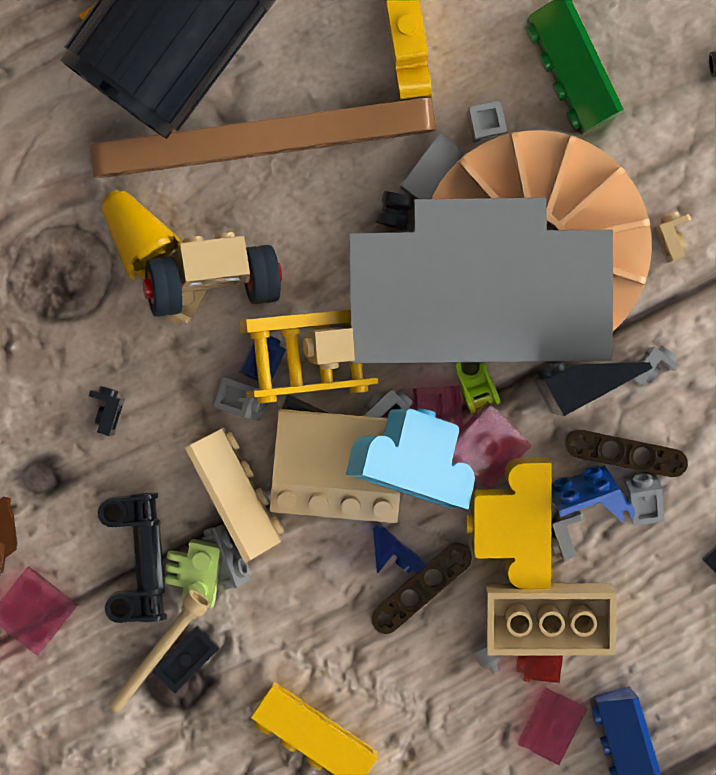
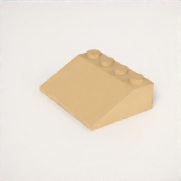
M279 409L270 512L398 523L400 492L345 475L354 442L362 436H384L388 419Z

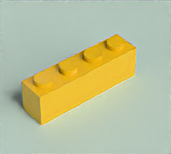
M275 681L252 713L251 718L255 721L254 726L267 735L271 732L281 738L280 743L285 748L294 753L299 750L307 756L306 761L318 770L325 768L334 775H367L378 759V751Z

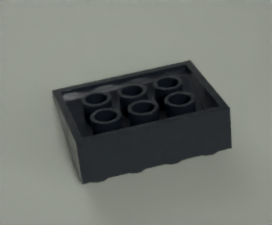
M553 362L538 370L539 377L533 381L550 413L566 416L651 370L653 367L650 362L576 365Z

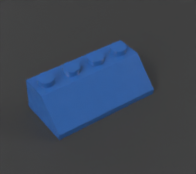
M628 686L594 696L596 706L591 707V712L596 726L601 724L605 736L600 737L601 746L605 756L611 755L614 765L609 767L610 775H661L639 697L631 687Z

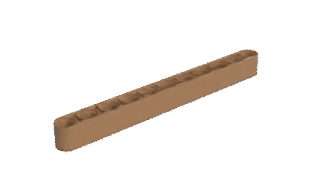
M418 98L172 132L167 139L158 134L100 142L90 145L94 178H105L424 134L436 131L432 98Z

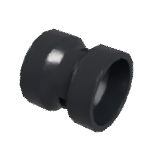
M384 191L381 200L384 205L382 211L378 212L376 223L406 230L409 221L406 216L408 210L412 209L414 198Z

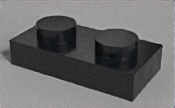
M197 625L153 670V673L171 691L176 693L214 655L220 646Z

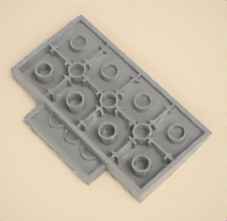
M546 197L414 199L415 232L349 233L351 328H353L355 361H352V363L612 361L613 230H547Z

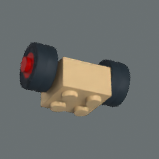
M233 232L217 234L215 239L203 240L202 236L188 237L183 239L184 243L179 244L172 257L153 258L146 261L143 292L145 299L148 298L151 312L155 317L181 313L182 293L240 286L243 281L251 304L276 302L280 298L282 269L280 263H278L274 248L271 245L246 248L244 236L235 237Z

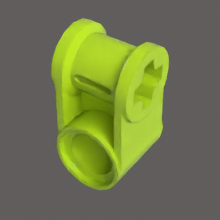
M462 362L454 363L455 371L461 384V391L470 414L475 413L477 408L494 402L496 405L501 403L491 376H489L484 362H478L477 370L469 375L464 374L461 370ZM487 392V394H485V395H482V396H480V397L474 398V397H476V396H479V395L484 394V393Z

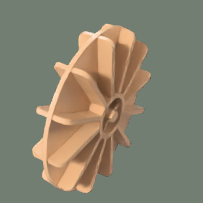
M528 130L499 136L481 144L462 157L441 180L431 199L546 197L547 230H613L614 331L632 311L642 293L647 280L652 254V236L646 207L640 193L625 170L613 158L589 142L564 133L545 130Z

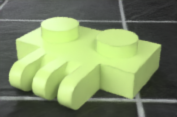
M192 539L189 542L188 553L168 551L167 559L178 561L179 563H166L165 570L176 573L177 576L164 575V583L183 587L182 600L190 590L198 591L210 602L209 608L212 609L216 600L222 557L218 544Z

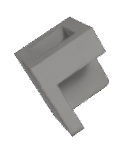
M501 100L468 108L467 116L473 143L479 142L481 138L507 133Z

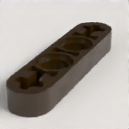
M586 430L571 431L565 439L567 452L580 459L668 477L681 476L688 467L686 455L674 448ZM579 435H584L583 440L585 442L595 444L594 437H599L600 440L596 445V457L591 456L593 450L588 448H582L580 453H577L576 447L571 445L572 439L576 440L579 438ZM608 441H614L619 446V454L614 459H607L603 456L602 447ZM640 447L646 448L650 453L649 462L643 466L637 465L633 460L634 451ZM656 450H661L659 457L671 459L672 454H676V460L681 461L680 467H674L673 472H670L668 465L657 463L658 469H653L657 460Z
M459 542L448 545L386 598L372 613V625L375 630L382 634L394 632L462 574L472 561L469 548ZM454 549L457 552L465 551L463 555L465 562L461 565L458 562L452 564L449 569L454 573L450 576L447 575L444 567L437 563L440 559H443L445 564L452 559L450 552ZM430 569L439 570L443 576L442 582L434 587L426 584L424 580L426 572ZM406 590H414L419 596L418 603L413 607L404 606L400 600L401 594ZM395 600L398 608L406 614L400 617L399 612H397L391 618L393 623L391 626L387 624L380 626L378 624L380 621L379 613L382 611L385 614L390 613L394 606L389 603Z

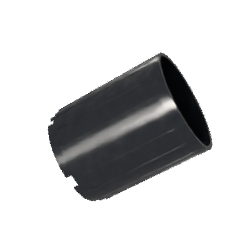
M97 0L64 46L67 51L60 61L109 99L127 110L132 116L167 139L173 130L179 131L276 0Z

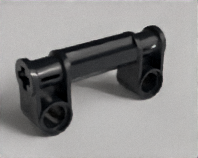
M157 492L110 497L101 503L98 508V518L103 525L107 527H133L137 589L114 592L105 604L106 616L109 620L116 623L156 622L167 619V614L163 610L162 594L165 593L160 519L157 518L156 499L159 498ZM144 503L146 504V516L144 512ZM108 504H116L121 508L122 515L120 519L111 520L106 516L105 508ZM151 598L153 601V610L151 609ZM116 599L125 600L129 607L128 612L125 614L116 613L112 608V602Z

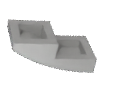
M439 133L403 182L400 189L414 199H431L441 180L462 158L465 151Z

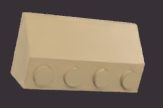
M222 428L185 447V450L246 563L282 541L280 534L284 532V529L276 515L271 517L265 507L270 503L262 487L256 489L251 480L255 476L254 471L247 459L241 461L236 451L240 448V445L232 431L227 433L225 428Z
M551 583V589H521L513 584H485L487 656L616 655L617 592L612 583Z

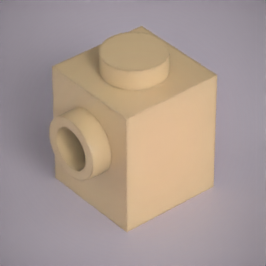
M342 326L306 330L307 338L303 340L304 355L310 363L319 364V369L339 368L338 362L355 361L353 328Z

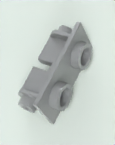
M223 523L204 530L205 537L202 538L203 541L218 544L222 554L218 579L219 585H223L224 590H228L233 587L237 588L250 581L248 564L244 562L225 524Z

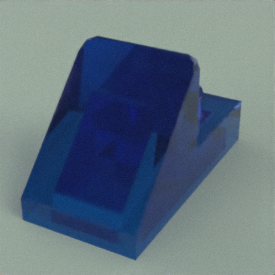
M378 522L374 524L373 535L377 574L393 554L398 557L394 562L404 571L410 573L413 569L419 574L427 565L426 561Z

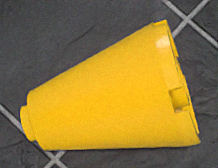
M115 190L103 199L102 213L125 272L131 280H135V275H139L141 279L145 278V265L148 259L169 257L179 244L182 243L173 231L127 191L119 192V190Z

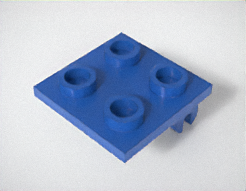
M605 465L589 467L583 473L573 477H561L552 484L551 500L560 516L601 503L622 522L625 521L623 516L625 510L628 511L632 519L635 517L636 512L633 505L628 503L626 494L620 490Z

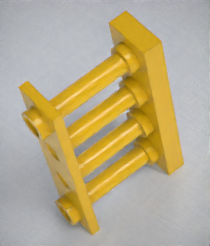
M351 309L239 321L240 334L250 333V339H254L259 390L246 392L247 398L257 397V404L276 402V395L349 387L350 393L369 391L368 385L378 384V377L364 379L362 363H352V361H349L351 380L334 382L332 369H319L321 384L303 385L298 335L301 334L300 328L312 327L313 330L331 328V325L337 324L351 328ZM281 330V335L285 336L290 387L272 389L267 338L270 337L269 331Z

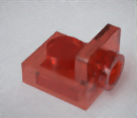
M563 655L518 656L516 672L521 673V678L525 682L537 680L560 683Z

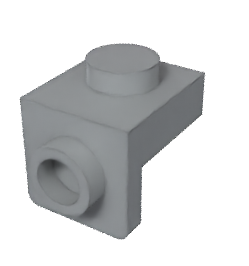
M391 389L383 397L379 393L376 394L365 405L368 412L364 416L381 418L395 403L402 409H411L410 406L414 402L401 389L397 393Z
M579 511L564 516L556 513L554 514L556 519L551 521V529L554 534L551 536L553 552L555 555L560 553L564 560L576 557L577 555L566 526L584 520L583 515Z

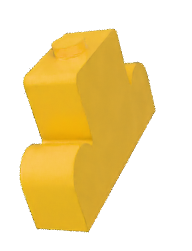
M383 0L399 100L432 98V86L427 63L428 48L420 0Z
M548 457L515 458L508 463L505 469V477L511 487L510 489H475L472 491L471 514H466V533H472V550L476 558H507L505 571L510 582L515 587L521 589H551L552 463Z

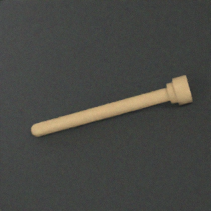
M195 590L188 592L182 600V612L110 703V710L112 712L118 713L121 711L189 622L205 614L210 607V602L205 596Z

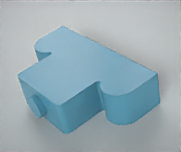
M418 408L417 411L413 409L391 410L384 436H362L358 438L352 446L345 474L449 509L467 510L475 481L474 472L466 463H451L459 427L435 418V412Z

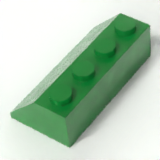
M552 0L530 14L527 19L528 25L525 26L527 35L533 44L537 42L542 52L539 55L540 62L546 72L551 71L556 81L552 84L554 91L560 101L565 100L570 110L566 112L572 128L574 130L578 128L582 135L615 119L624 108L572 0Z

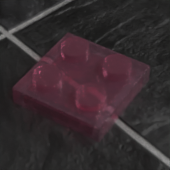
M487 401L459 430L453 457L459 463L469 465L474 472L475 479L483 487L490 489L505 474L508 463L515 458H520L532 445Z
M28 566L0 601V627L35 655L39 656L78 607V604Z

